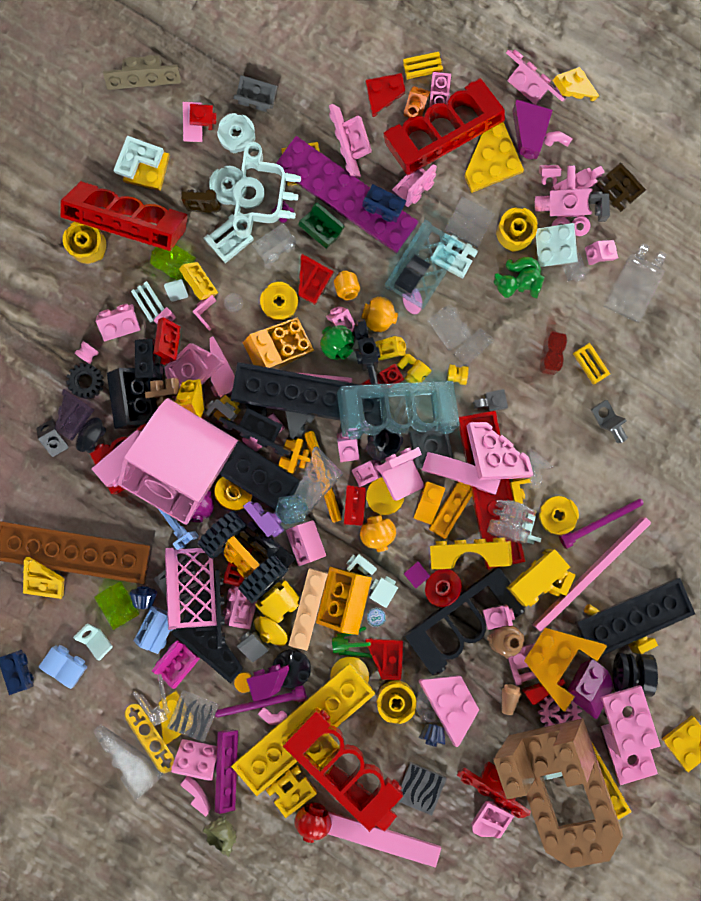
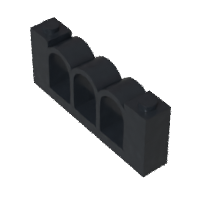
M499 567L494 568L462 591L457 600L451 605L439 608L404 634L432 675L435 673L439 675L446 670V665L448 664L446 660L458 657L463 651L464 642L476 643L484 637L486 632L485 619L475 608L470 598L485 587L490 589L500 605L505 604L509 609L512 608L515 617L520 616L525 611V606H522L507 589L511 583ZM465 602L480 623L478 633L472 637L462 636L447 616ZM443 618L458 638L457 648L450 653H443L437 649L425 632Z

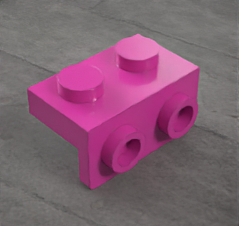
M175 641V643L169 646L165 655L156 662L152 672L160 675L171 688L175 689L200 658L185 644Z

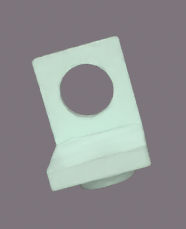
M86 624L73 637L75 640L86 644L94 657L99 661L113 647L103 632L90 624ZM91 630L88 636L82 637L86 631Z

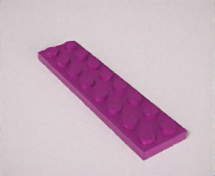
M295 136L276 162V164L284 169L285 173L301 176V182L295 183L396 254L419 223V221L403 210L396 223L385 221L377 213L367 212L362 204L370 187L355 176H351L345 169L297 136Z

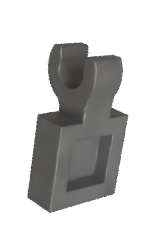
M505 390L485 393V399L473 401L474 409L487 407L488 412L507 409L508 404Z

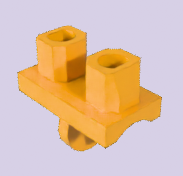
M286 439L284 447L293 452L292 458L281 456L279 466L288 470L287 472L295 473L298 460H300L299 468L303 469L306 462L312 463V459L308 458L309 450L304 449L302 456L300 455L304 443L302 439Z

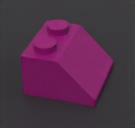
M590 659L580 665L567 691L575 696L573 699L574 703L597 719L604 707L601 697L611 694L614 685L609 671L594 659Z

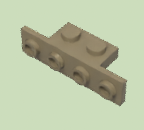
M160 55L128 57L123 59L122 70L103 71L108 90L181 83L178 65L161 66Z

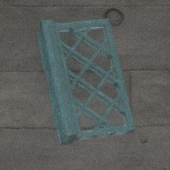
M426 219L385 283L386 289L395 292L423 310L464 245L431 225L432 223ZM432 231L439 235V243L430 244L428 237ZM452 243L457 246V249L454 253L446 254L444 244ZM441 245L444 255L433 257L431 248ZM428 248L430 258L425 259V261L432 262L434 271L428 272L424 276L435 274L436 283L426 287L424 277L422 278L424 287L414 291L415 293L425 290L426 299L423 303L415 300L414 293L410 298L395 289L394 285L414 254L419 257L418 253L420 250ZM444 258L445 268L436 270L434 260Z

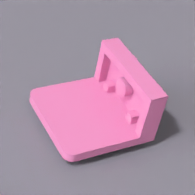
M433 164L427 171L421 168L408 176L406 175L392 189L391 193L406 200L405 205L407 207L412 203L416 204L422 196L421 193L424 190L428 191L433 186L437 166Z
M409 447L401 451V455L398 457L393 454L385 458V463L378 466L387 488L395 501L424 488V483L412 460L422 455L419 447L411 450Z

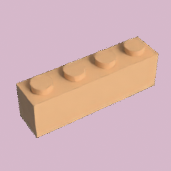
M309 568L288 646L308 650L328 575L327 572Z

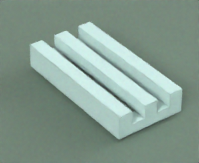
M146 281L144 285L138 286L136 290L133 289L131 293L150 323L153 324V320L159 314L144 290L147 289L161 312L164 310V307ZM138 293H141L155 315L154 318L148 312Z

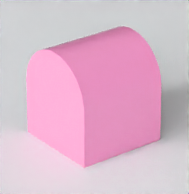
M167 398L153 414L125 455L118 485L187 525L217 478L238 440Z

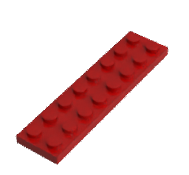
M496 410L457 418L466 463L476 466L467 425L473 422H487L493 427L492 430L501 436ZM509 479L500 480L496 495L470 486L480 539H485L486 542H493V538H505V541H511L512 565L525 562ZM485 560L486 569H492V568L503 567V566L489 567L487 561Z

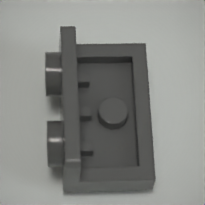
M241 75L237 94L234 95L233 99L238 100V104L249 106V103L256 105V109L266 112L267 109H273L278 86Z

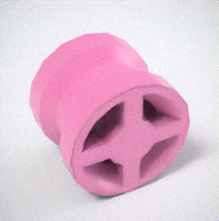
M83 341L81 348L76 350L74 354L88 364H91L92 358L98 355L99 352Z

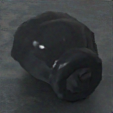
M377 427L368 434L366 449L374 460L381 461L398 453L404 439L399 430L394 427Z

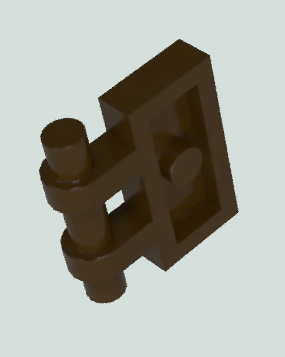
M619 163L605 176L609 181L607 185L602 179L596 184L600 189L599 192L609 194V200L612 202L611 205L620 212L626 208L622 202L624 199L631 204L646 191L622 163ZM615 187L621 195L617 197L611 188Z

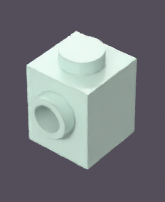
M388 576L385 579L382 577L379 580L375 579L370 587L373 591L369 598L387 608L398 589L395 585L396 581Z

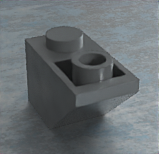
M286 411L290 438L293 440L296 437L300 439L305 432L304 426L307 422L311 423L316 416Z
M251 630L246 632L239 638L240 643L237 645L238 649L252 662L256 661L270 649L268 644L261 640L257 630L253 633Z

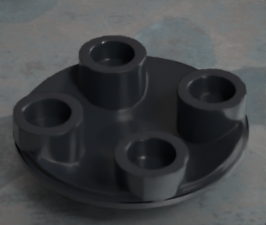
M91 418L82 426L76 438V449L78 451H86L87 453L94 451L95 444L106 432V427L103 426L100 418Z
M296 649L282 651L273 662V666L280 664V667L287 665L289 667L282 685L284 688L302 686L311 674V664L308 657Z

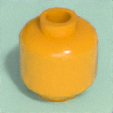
M341 271L334 279L333 284L338 297L344 300H352L357 297L360 292V284L355 273Z

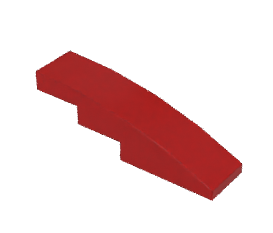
M334 764L327 772L340 786L350 776ZM358 781L346 791L359 805L372 794ZM390 810L376 826L385 832L397 817L396 813Z

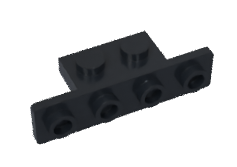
M247 408L240 424L224 417H220L218 420L222 422V427L231 431L234 428L240 431V436L247 439L252 437L257 440V444L265 448L269 445L275 448L274 452L281 456H285V454L290 455L291 450L275 443L283 425L250 408Z
M219 569L214 571L217 625L195 627L196 631H215L216 650H220L222 645H225V633H221V625H224L225 621L224 613H221V606L224 605V594H220V586H223V574L220 575ZM202 591L197 596L205 604L211 599L207 591ZM195 600V614H197L203 606ZM206 608L198 616L203 621H212V615Z

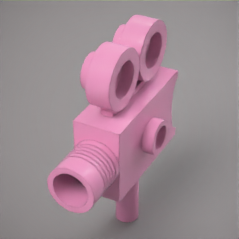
M567 166V190H551L550 196H535V212L550 211V216H557L552 226L570 224L571 222L565 217H577L572 221L575 224L576 236H583L589 232L591 227L590 221L585 215L592 214L588 204L592 188L575 189V166ZM578 223H582L584 225V228L582 230L577 229Z

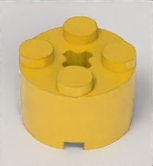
M516 207L507 210L503 214L496 230L499 243L512 252L526 248L537 233V219L526 208Z
M71 223V226L64 231L62 238L63 245L68 253L77 261L85 264L101 260L104 257L107 246L102 232L97 228L84 224Z
M283 579L282 584L278 582L263 595L265 599L263 601L258 600L255 606L265 617L278 624L283 620V615L287 611L291 613L299 606L300 596Z
M392 680L383 684L376 696L377 708L385 721L402 724L413 717L416 710V697L412 688L407 683L400 680ZM394 698L397 700L400 699L399 705H397L396 703L393 704Z

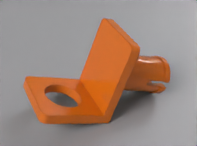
M413 86L410 90L403 115L408 118L422 116L430 91Z

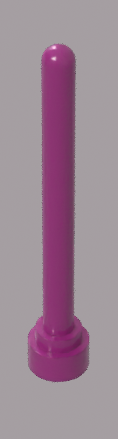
M637 499L573 533L569 532L559 535V540L562 546L568 549L573 546L577 539L641 507L644 502L642 499Z
M302 685L295 687L290 693L215 711L214 715L219 718L294 700V702L298 701L299 703L307 700L305 688Z

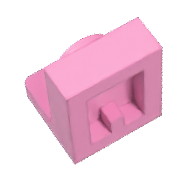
M338 306L330 310V313L326 315L327 320H330L333 326L343 325L350 329L351 332L354 331L355 323L348 309Z
M371 460L352 469L359 487L382 477L378 466L382 465L380 461Z
M504 604L483 610L488 630L507 625L513 626L512 620H515L512 608L509 609L507 605Z

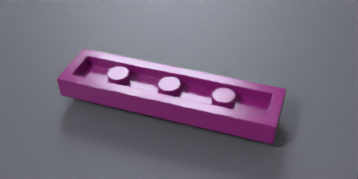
M234 729L218 732L215 812L218 814L235 811L237 773L231 767L237 761L238 730Z

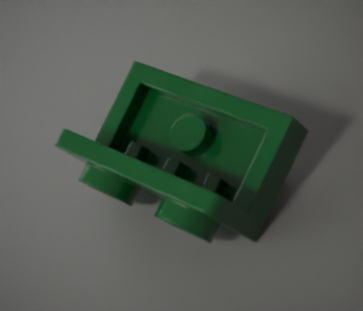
M317 202L298 224L325 249L340 237L345 227L340 220L336 219Z

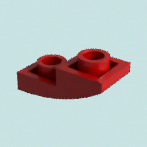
M396 364L377 374L380 389L390 390L405 380ZM370 379L361 383V385L371 387Z

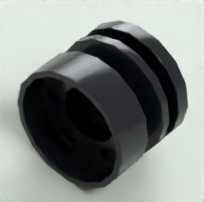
M618 652L613 663L615 692L640 685L645 696H654L658 685V667L654 655L638 654L635 658L631 653L625 655V653Z

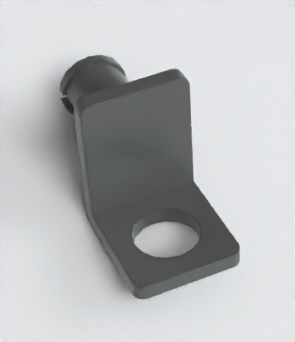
M608 400L602 401L591 409L599 426L611 431L617 443H622L628 439L621 426L627 420L615 414ZM602 407H606L608 410V414L604 418H601L598 414Z

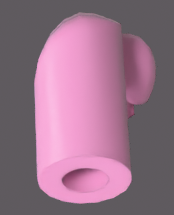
M560 131L549 132L545 135L544 144L552 146L554 142L558 141L568 147L573 138Z
M265 707L258 712V715L269 725H278L287 717L284 711L272 714Z

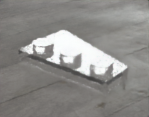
M314 447L312 451L313 455L310 462L307 463L305 475L302 481H300L292 500L293 504L304 515H308L343 475V472L318 447Z

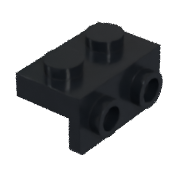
M153 338L135 340L136 378L162 380L164 365L161 364V357L154 354L155 339Z

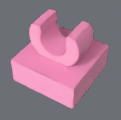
M539 165L542 184L546 185V179L551 177L552 184L555 185L557 183L556 176H561V168L558 165Z

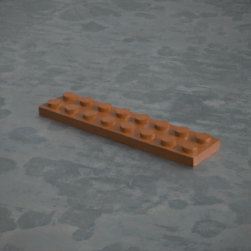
M0 521V561L24 565V559L30 557L53 570L145 584L151 545Z

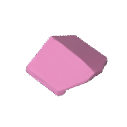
M485 801L471 823L473 833L481 837L501 838L514 816L505 808L495 804L494 801Z

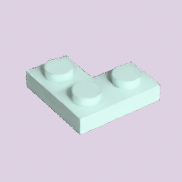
M127 136L114 172L133 179L140 162L158 168L164 150L163 148Z

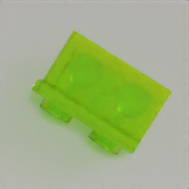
M176 245L171 251L155 247L151 252L150 264L173 279L184 280L179 268L183 264L194 263L196 257Z
M122 582L108 587L94 597L112 630L139 616V612L133 606L132 600Z

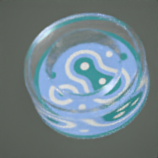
M372 608L367 613V621L372 627H381L386 621V614L381 608Z

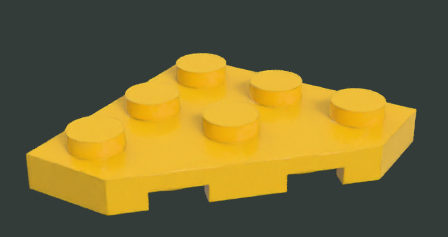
M504 122L484 132L480 137L464 175L471 193L521 174L524 171Z

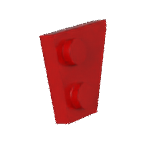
M302 254L300 259L298 295L316 305L334 271Z
M365 638V642L371 643L368 649L381 679L401 680L403 640Z

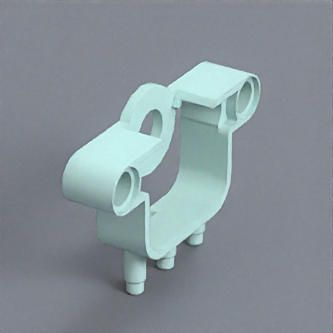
M256 142L248 143L244 150L241 169L243 177L235 184L233 189V196L236 201L233 227L236 235L240 238L249 237L252 232L253 221L274 223L279 218L295 219L296 214L282 210L283 199L298 200V194L285 192L286 181L301 182V176L285 173L284 169L278 164L263 162L261 146ZM253 151L258 152L256 156H250L249 154ZM254 168L257 171L276 173L282 177L278 206L273 214L240 213L241 207L250 209L259 206L265 196L262 183L255 178L246 177L248 169ZM251 186L256 190V195L253 199H245L242 196V190L245 187ZM241 224H246L247 228L245 230H239L238 226Z

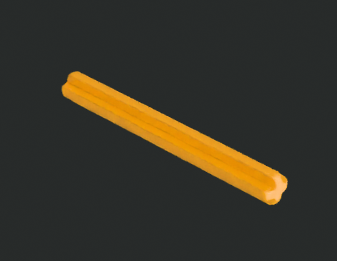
M314 431L306 432L304 434L331 520L333 523L341 521L342 517Z

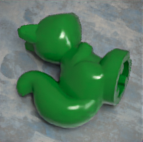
M531 257L519 258L514 263L512 259L507 260V270L519 273L516 278L511 275L502 276L498 273L494 275V284L497 286L498 292L505 298L511 297L518 289L519 292L530 290V295L537 299L545 279L541 275L540 264Z

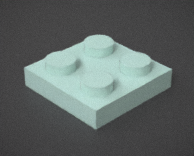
M574 223L537 229L536 243L540 267L578 262Z

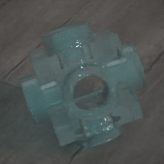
M299 494L280 497L275 514L284 524L305 521L308 505Z

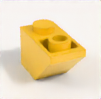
M200 379L186 380L181 383L175 403L202 418L204 403Z

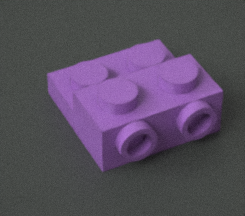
M249 501L243 506L267 537H277L284 531L281 525L283 521L277 513L267 512L263 515L264 509L256 502Z

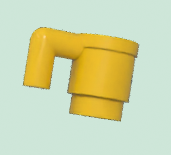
M406 354L397 364V367L403 370L408 363L412 365L404 379L416 388L432 371L422 361L415 359L410 354Z

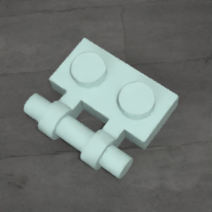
M445 233L442 240L448 243L447 246L439 243L430 261L463 279L472 263V260L467 258V255L475 257L478 250L472 248L473 245L469 243L465 244L459 241L458 237ZM453 246L462 250V254L452 250Z

